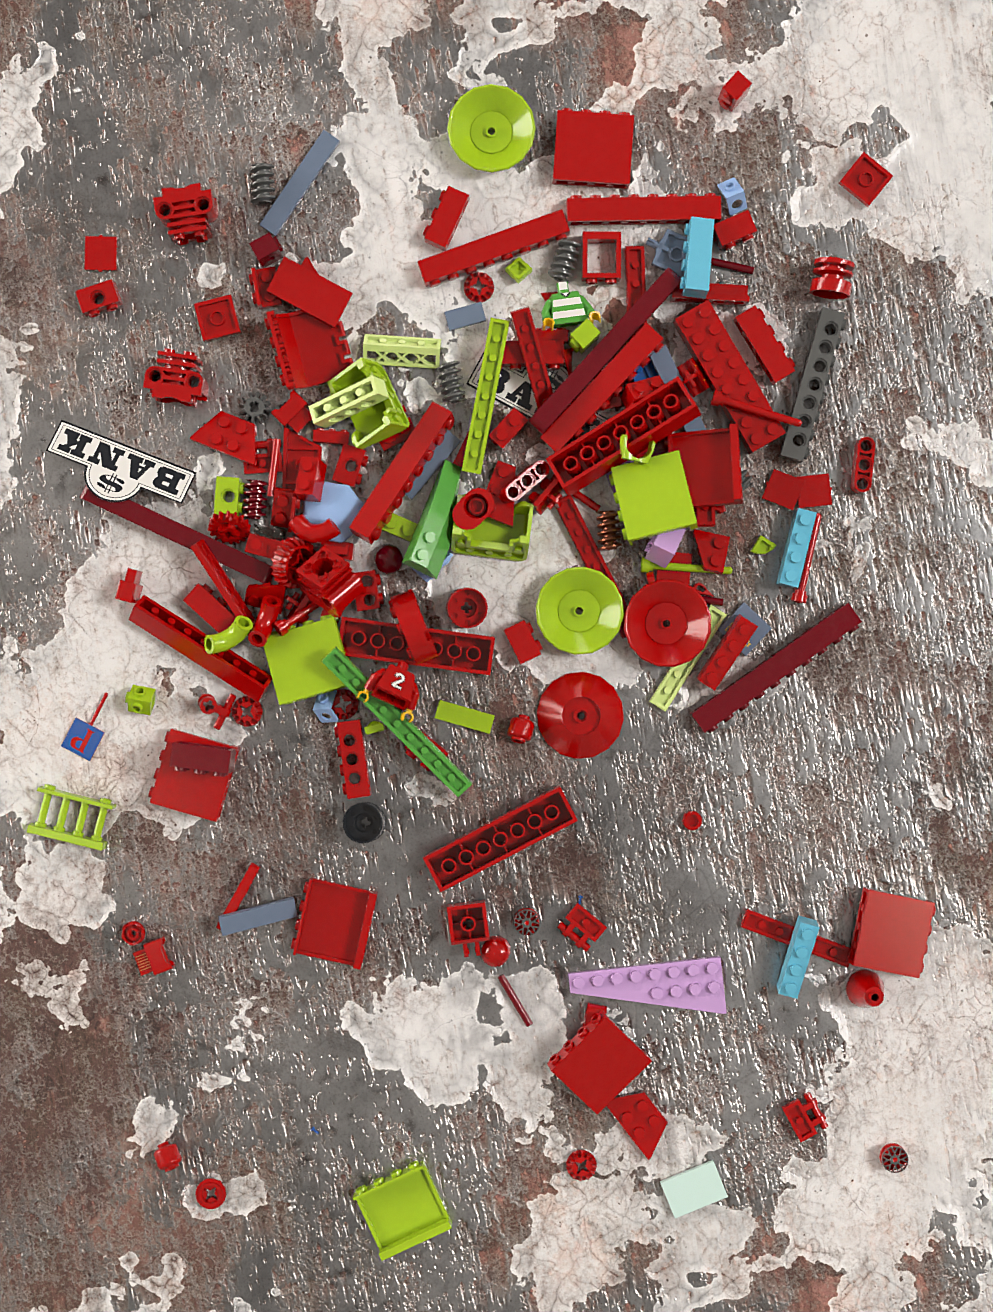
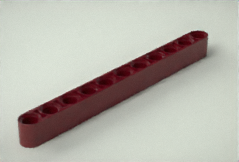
M670 267L660 275L528 420L541 434L555 422L679 286L681 278Z
M85 485L79 497L192 550L191 546L204 539L218 563L261 583H269L274 577L271 575L273 572L270 568L271 565L131 500L122 502L102 500L95 496L88 489L87 485Z

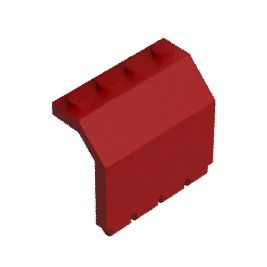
M274 310L266 312L267 318L264 321L267 330L271 329L273 336L269 337L272 349L276 348L277 356H274L276 365L281 367L283 373L280 375L281 383L288 390L306 389L326 384L353 364L352 358H344L351 355L347 339L339 340V338L346 336L342 321H339L336 328L302 310L275 314Z

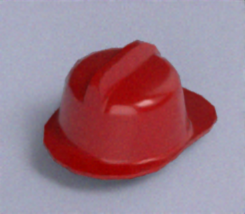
M475 488L469 491L453 508L452 517L455 524L465 530H471L479 526L494 508V499L491 493L483 488Z

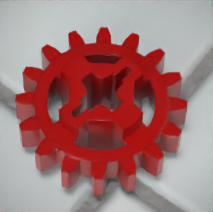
M219 511V515L214 513L213 518L210 517L208 531H211V536H215V540L221 539L222 543L229 542V544H232L235 541L237 544H240V540L245 542L246 538L249 537L251 524H248V519H244V515L237 516V512L230 513L227 511L224 514L222 511Z

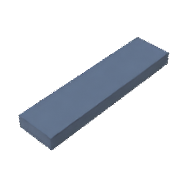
M449 430L445 433L442 444L440 446L437 445L432 459L424 465L422 474L414 480L410 492H406L405 495L411 500L440 468L443 461L461 443Z
M289 897L220 915L218 920L222 936L294 918L298 915L294 898Z

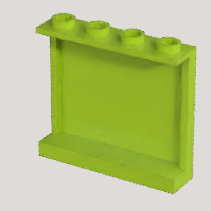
M679 450L650 457L648 464L631 462L611 468L612 474L609 475L611 486L615 485L616 488L613 496L615 503H619L621 509L617 511L620 522L624 521L625 528L622 529L624 540H628L630 545H633L632 541L687 527H690V530L698 528Z
M325 615L320 617L321 620L317 622L309 620L303 622V626L297 628L296 625L290 626L291 629L284 636H280L277 631L271 633L263 647L279 705H288L347 687L322 662V659L335 647L345 655L336 622L339 620L338 617Z
M418 1160L408 1165V1168L403 1170L396 1169L390 1173V1176L386 1178L379 1177L373 1181V1184L367 1187L362 1185L354 1192L353 1200L357 1201L379 1248V1256L382 1261L452 1229L451 1218L424 1160L420 1162Z

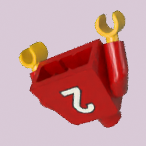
M400 661L397 666L390 664L387 669L381 668L374 672L364 685V691L358 693L357 699L360 694H365L367 698L363 703H366L369 699L368 694L371 691L372 696L404 710L405 712L400 715L401 721L404 720L406 714H409L408 723H410L414 719L412 711L416 708L420 694L417 684L414 682L415 675L407 671L409 665L406 662Z

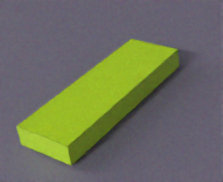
M439 700L435 714L436 719L490 734L495 717L492 714Z

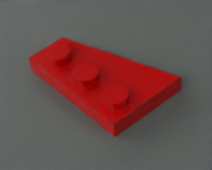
M498 460L486 489L494 499V508L487 518L513 528L514 502H503L499 493L507 483L515 478L516 467ZM508 489V495L513 498V491Z

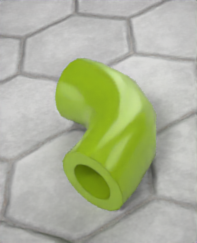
M240 615L235 618L234 622L226 630L217 634L206 635L204 639L206 652L208 654H215L235 647L250 633L253 628V622L248 617Z

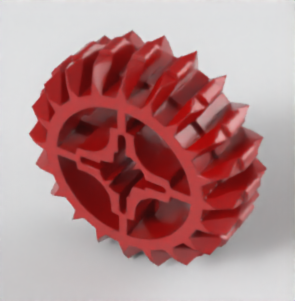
M287 537L286 540L281 541V545H276L277 551L273 552L274 558L270 559L273 561V564L270 566L273 570L271 575L275 577L274 580L279 584H284V587L295 589L299 588L296 581L299 578V574H297L296 570L311 558L316 551L313 549L314 545L301 540L299 537Z

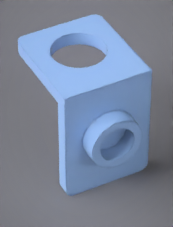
M735 178L717 185L726 199L730 215L747 209L744 190ZM739 199L742 201L739 207H732L735 200Z
M337 690L316 697L313 711L322 723L338 722V717L332 710ZM322 713L329 714L331 718L324 717Z

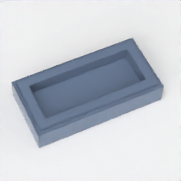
M481 302L444 312L449 331L486 322Z

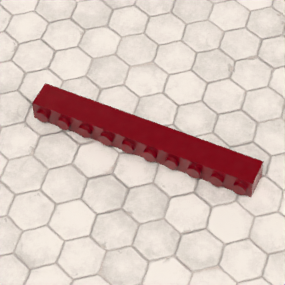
M849 603L843 604L689 714L703 733L707 731L708 733L713 732L718 728L717 724L722 720L727 722L734 717L732 713L738 709L742 711L750 705L749 701L754 698L758 700L764 696L766 689L769 687L771 689L775 688L781 683L780 679L785 676L789 678L795 674L797 667L800 665L802 667L806 666L812 661L811 657L816 654L820 656L826 652L828 645L831 643L835 645L843 640L842 635L847 632L851 634L859 628L858 624L862 621Z

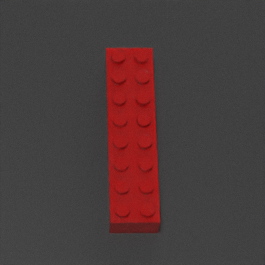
M709 300L674 320L673 325L691 356L699 365V369L709 382L713 393L715 390L723 392L722 394L726 395L727 398L773 411ZM721 406L730 423H737L739 438L749 455L786 433L779 421L730 406Z
M677 376L550 455L546 460L568 496H571L610 472L612 467L619 466L628 461L621 459L620 440L622 434L627 435L626 446L632 456H636L648 448L650 441L657 443L702 414L681 379Z
M343 616L341 618L340 637L346 656L394 663L403 661L409 665L490 675L495 637L427 628L438 656L416 664L414 658H409L406 648H409L404 634H399L395 623Z
M560 785L433 850L424 855L423 860L440 892H443L578 820Z

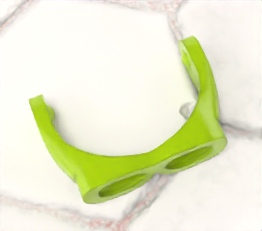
M622 434L620 440L621 459L648 464L655 448V442H649L648 451L644 456L635 458L627 449V435Z

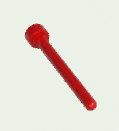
M718 390L714 391L710 405L716 407L726 405L796 427L802 425L800 419L727 398L726 395L722 394L723 392Z
M820 513L816 514L799 587L795 590V593H792L791 601L802 604L807 602L808 596L805 589L822 517Z
M312 602L287 620H278L273 626L280 636H284L291 629L290 626L320 606Z

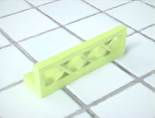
M365 334L363 358L375 361L380 365L434 369L440 366L441 339ZM367 351H375L379 356L367 358ZM391 352L395 353L398 357L394 360L389 359L386 355ZM414 354L417 359L409 361L405 356ZM436 355V362H428L424 357Z

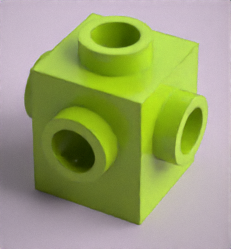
M133 685L131 691L127 692L125 697V703H128V711L151 715L156 702V689Z

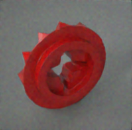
M479 271L470 274L464 282L465 295L476 303L487 301L494 292L492 278L486 273ZM478 280L481 282V285L487 286L481 288L480 295H478L477 289L473 288V286L477 285Z
M337 690L332 710L338 719H349L358 710V699L350 690ZM340 696L342 697L344 702L351 701V703L346 706V713L344 712L342 707H335L340 703Z
M248 696L236 700L232 707V717L236 723L242 726H253L262 717L263 709L260 702H256ZM253 705L250 710L252 716L246 715L241 717L244 713L242 707L248 708Z
M577 1150L568 1157L566 1168L568 1174L573 1179L583 1181L589 1180L590 1177L595 1175L597 1163L595 1157L590 1152ZM585 1161V1167L587 1169L582 1168L578 1171V1165L576 1164V1162L582 1163Z
M214 1177L204 1179L196 1189L197 1202L206 1209L220 1207L227 1195L226 1187L222 1184L221 1180H216ZM216 1188L214 1193L216 1196L212 1195L206 1199L208 1195L207 1189L211 1191Z

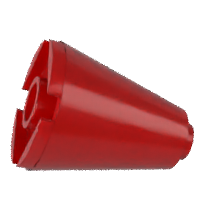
M866 969L858 970L849 977L846 984V993L849 1000L858 1007L870 1008L879 1006L884 1000V983L877 973Z

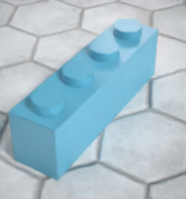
M691 216L689 224H685L684 235H687V241H684L683 253H686V256L682 260L681 271H684V277H681L680 289H683L682 296L705 299L709 292L714 219Z
M800 508L794 510L776 584L790 588L799 587L816 512Z
M799 915L797 917L776 985L778 993L795 999L798 998L820 928L817 920Z

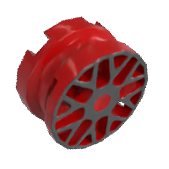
M531 908L519 909L513 918L514 928L523 936L535 934L540 927L538 913Z
M897 1143L886 1144L881 1149L879 1155L880 1162L891 1173L902 1172L908 1165V1155L903 1147Z

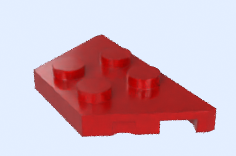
M220 411L190 437V440L255 467L257 466V442L255 440L257 426L254 423Z
M284 428L282 488L295 490L301 457H314L322 460V447L288 428Z
M644 1091L615 1097L607 1105V1108L649 1160L668 1123Z

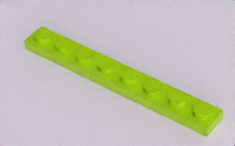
M490 318L462 471L481 475L510 321Z

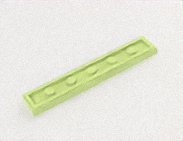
M713 605L708 607L711 614V634L704 649L691 661L676 667H670L649 702L665 712L727 616V614Z

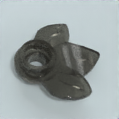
M254 524V527L258 529H254L256 535L270 536L278 541L288 537L286 535L287 530L284 528L273 526L271 529Z

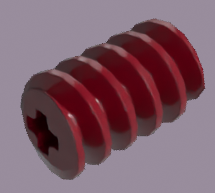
M246 479L250 483L244 484V487L249 489L243 492L245 496L249 497L243 499V503L248 505L242 507V510L247 512V514H243L244 518L262 520L260 518L266 516V513L262 512L261 509L267 508L262 502L268 500V498L262 496V494L267 493L263 486H267L268 483L261 480Z

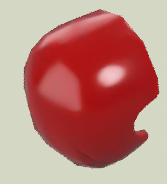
M491 936L490 940L485 941L481 948V957L484 963L490 967L503 965L511 953L510 944L507 939L501 936Z

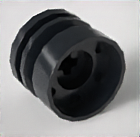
M371 802L357 803L351 806L345 812L342 820L346 836L357 843H369L378 839L384 833L387 825L384 811L378 805ZM367 817V821H370V825H367L365 827V824H363L361 821Z

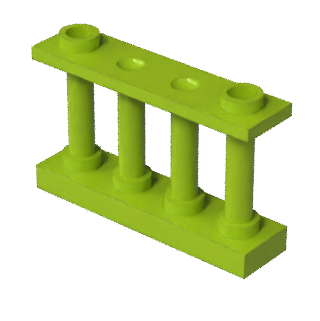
M44 784V786L37 788V791L43 792L44 796L38 820L28 825V833L100 851L106 849L107 841L102 840L101 834L107 810L116 808L117 804L111 803L112 800L107 798L97 800L57 790L56 786L51 784ZM52 795L63 797L57 824L54 828L46 826L47 823H45ZM70 800H75L82 803L75 830L68 832L65 831L64 824ZM89 804L100 807L94 834L91 837L84 836V832H82Z

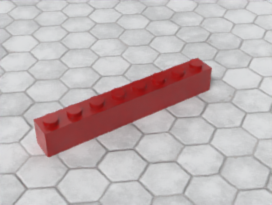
M689 193L685 196L667 194L666 197H658V194H649L647 197L630 194L628 197H620V195L614 194L602 198L601 195H591L590 198L572 195L566 201V221L568 226L689 224L691 216L714 219V224L721 221V196H716L715 193H707L704 196H697L695 193Z
M561 209L419 260L417 263L425 286L432 288L440 285L441 281L446 279L448 281L459 278L460 274H472L477 271V268L482 266L484 268L495 265L496 261H508L513 258V255L518 253L524 255L531 252L532 248H544L549 245V242L554 240L556 242L565 240L570 234V229Z
M646 323L540 438L555 452L568 445L574 438L578 439L584 432L583 428L587 424L591 425L597 419L596 414L600 410L604 411L611 402L609 400L614 395L617 397L624 390L622 386L627 381L630 383L637 376L636 371L640 367L644 368L651 359L649 357L654 352L657 354L664 347V338Z
M435 402L431 403L350 524L349 528L352 534L371 545L374 540L379 539L382 528L390 522L392 513L400 507L403 501L402 498L406 492H410L414 480L422 474L426 462L432 459L437 445L440 446L447 430H451L455 419L452 411Z
M143 595L134 605L129 620L256 702H259L267 692L272 682V676L230 649L215 654H208L204 647V639L207 634L146 595Z

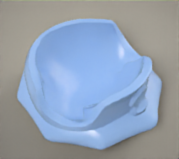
M324 482L321 502L303 501V515L313 524H320L330 518L337 525L341 534L329 541L342 543L353 535L349 526L364 504L349 485Z

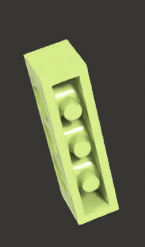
M372 375L310 405L309 410L313 424L327 428L388 399L389 395L385 381Z

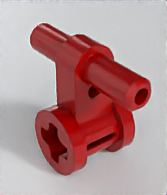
M205 693L199 697L198 705L203 713L212 714L216 712L219 714L213 726L215 729L220 730L226 717H229L236 695L230 693L224 706L218 704L211 694ZM210 700L211 706L207 705L205 707L204 702H208Z

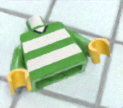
M568 282L556 284L558 293L551 295L541 311L543 331H545L546 326H549L551 331H553V328L581 325L587 318H589L593 325V320H598L601 323L600 313L593 309L585 297L580 295L579 291L569 292Z

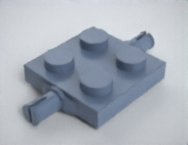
M668 228L664 237L659 242L649 237L646 245L656 249L651 265L663 271L670 267L680 278L684 277V271H681L682 260L686 256V253H683L684 241H687V237Z

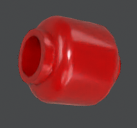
M519 714L518 717H513L510 720L507 734L512 742L525 744V742L531 740L534 723L529 720V716Z
M166 1141L157 1146L158 1150L154 1152V1158L160 1170L168 1172L180 1166L179 1163L182 1161V1157L176 1144H169Z

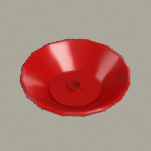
M660 579L644 585L631 597L624 613V632L629 646L642 660L655 666L676 667L691 661L704 649L711 634V614L705 599L694 587L679 580ZM664 620L669 621L670 624L668 627L663 626Z
M587 672L567 673L552 681L541 695L537 708L538 729L546 743L559 754L575 759L595 757L609 749L620 735L624 721L622 701L615 688L601 676ZM579 712L584 713L583 719H578L577 715Z

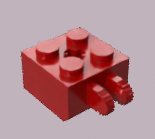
M485 899L447 904L451 945L463 944L464 957H469L467 943L475 942L476 956H481L479 942L490 940ZM467 918L473 920L471 926H467V924L464 925L463 922L466 921Z

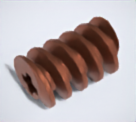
M613 510L598 511L596 513L601 514V516L596 517V520L602 523L598 524L597 528L602 529V531L598 532L597 536L603 537L598 540V543L603 545L598 550H616L617 547L622 546V543L616 541L622 538L621 535L616 534V532L621 530L620 527H616V524L620 523V520L615 519L618 516V512Z

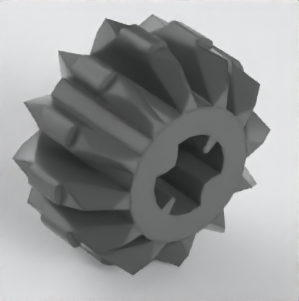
M249 392V399L244 396L242 397V400L246 403L239 404V407L244 409L239 413L240 415H246L244 417L246 421L251 419V423L255 424L257 419L262 424V417L266 420L269 419L265 413L272 412L270 408H266L271 405V402L265 401L267 399L266 395L260 397V393L256 392L255 397H253V394ZM254 404H255V406H257V404H259V405H258L259 411L256 412V411L254 410V412H253L252 406H253Z

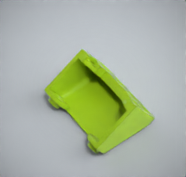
M359 358L327 382L330 388L329 392L333 395L372 375L385 381L389 398L350 416L356 429L352 433L351 441L359 449H365L404 431L410 426L385 369L379 363L365 358Z
M458 494V495H457V502H456V504H457L466 494H463V495ZM526 501L515 504L513 528L488 518L471 530L461 529L454 522L451 550L463 555L510 561L526 560L534 505Z

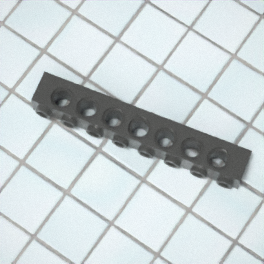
M823 307L819 312L790 412V417L804 418L807 421V426L803 428L787 424L786 433L784 434L778 454L780 458L801 463L803 459L806 460L808 457L809 448H807L809 441H812L815 430H812L814 422L817 423L820 416L818 407L819 404H823L825 393H823L824 386H828L831 377L828 372L830 367L833 368L836 356H833L834 351L840 346L841 338H839L840 331L844 330L847 321L844 319L845 313L826 307ZM825 327H831L833 335H828L825 332ZM820 345L827 346L828 353H822ZM815 363H819L822 365V372H817L815 370ZM813 381L817 384L818 388L816 391L810 389L809 382ZM804 400L812 402L811 409L805 408ZM795 436L801 438V446H796L793 443Z

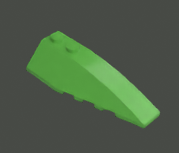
M446 459L441 465L402 561L403 564L434 579H437L451 545L454 523L452 513L457 502L462 469Z

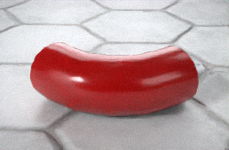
M299 515L288 524L294 534L301 540L310 543H324L341 534L337 525L330 518L320 524H313L304 515Z
M267 595L263 597L258 617L248 635L249 642L255 647H263L273 631V624L277 621L282 603L276 596Z

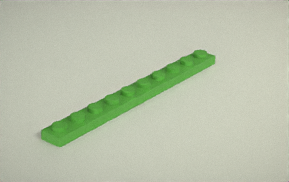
M337 647L322 659V662L356 696L360 691H364V685L368 678ZM369 692V699L364 704L457 797L472 785V782L412 722L408 723L409 719L406 716L401 721L400 715L402 712L396 706L372 696V692ZM360 694L359 699L364 702L367 696Z

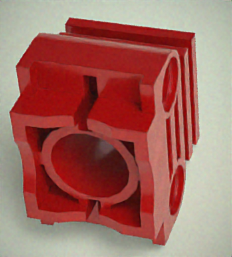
M200 183L190 184L183 188H161L162 196L153 198L154 209L163 225L170 230L168 235L175 244L187 245L190 241L202 243L213 238L209 223L214 222L218 218L217 199L213 197L211 189L203 190Z
M164 348V351L158 350V355L162 358H157V363L160 366L149 367L145 372L143 388L150 389L151 397L156 398L160 403L169 404L176 402L194 408L197 406V400L207 402L209 384L200 375L202 370L198 366H203V362L198 356L188 351L179 354L175 353V350ZM199 381L198 386L193 387L194 383Z
M325 546L296 570L297 574H299V578L296 581L300 590L308 596L310 601L322 607L333 617L336 615L339 617L341 611L358 595L366 592L361 579L352 572L350 563Z

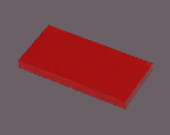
M285 256L266 290L336 328L353 295L352 292Z

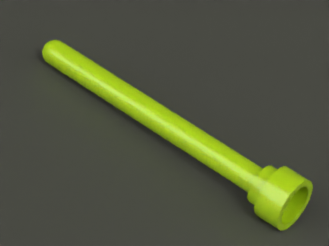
M645 557L641 558L640 570L643 573L653 571V569L712 573L703 571L702 565L669 563L666 568H663L644 559ZM724 567L723 574H731L733 572L731 567Z

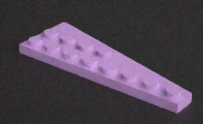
M720 956L568 973L570 993L720 1014L727 1013Z

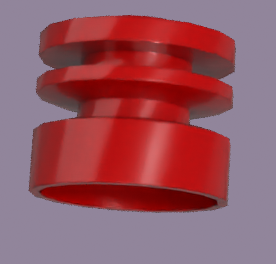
M838 257L816 258L814 260L816 268L813 269L812 273L819 277L811 280L809 293L826 299H848L851 294L852 284L846 280L853 277V272L851 271L854 270V262Z
M466 587L457 589L451 593L447 600V616L459 627H476L487 616V601L483 594L476 589ZM465 602L471 606L468 613L461 609Z

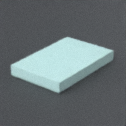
M713 1160L660 1181L675 1219L728 1197Z

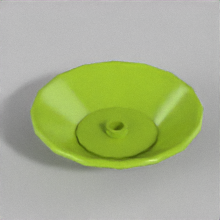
M494 84L474 87L462 95L450 111L447 126L450 145L459 159L475 170L491 173L510 169L523 160L533 145L536 129L533 112L524 98L509 87ZM492 129L495 131V133L493 135L488 134V131Z
M587 567L566 568L551 576L541 588L535 606L537 624L544 638L558 650L574 655L594 653L607 646L619 632L624 616L622 597L615 583L602 572ZM578 607L582 608L583 610L582 614L580 615L576 614L575 612L576 608Z

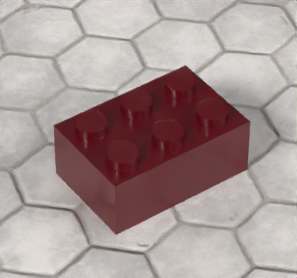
M184 741L173 742L169 766L175 767L174 770L186 772V770L194 769V773L206 774L210 771L214 772V776L225 777V775L234 771L237 748Z

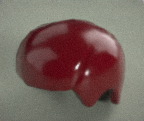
M385 544L376 550L374 562L380 572L387 575L394 574L403 565V556L397 546Z

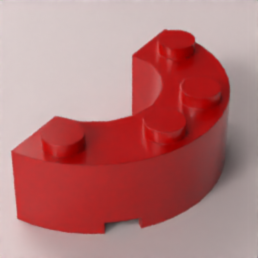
M412 588L390 597L391 600L388 601L393 618H397L399 621L396 624L399 634H404L409 648H406L409 658H414L416 664H420L437 657L438 653Z

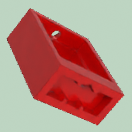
M583 231L582 282H586L589 285L597 284V282L614 285L620 282L621 232ZM588 244H616L615 273H587Z

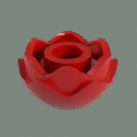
M137 921L128 922L122 927L121 937L129 945H137L145 938V928Z

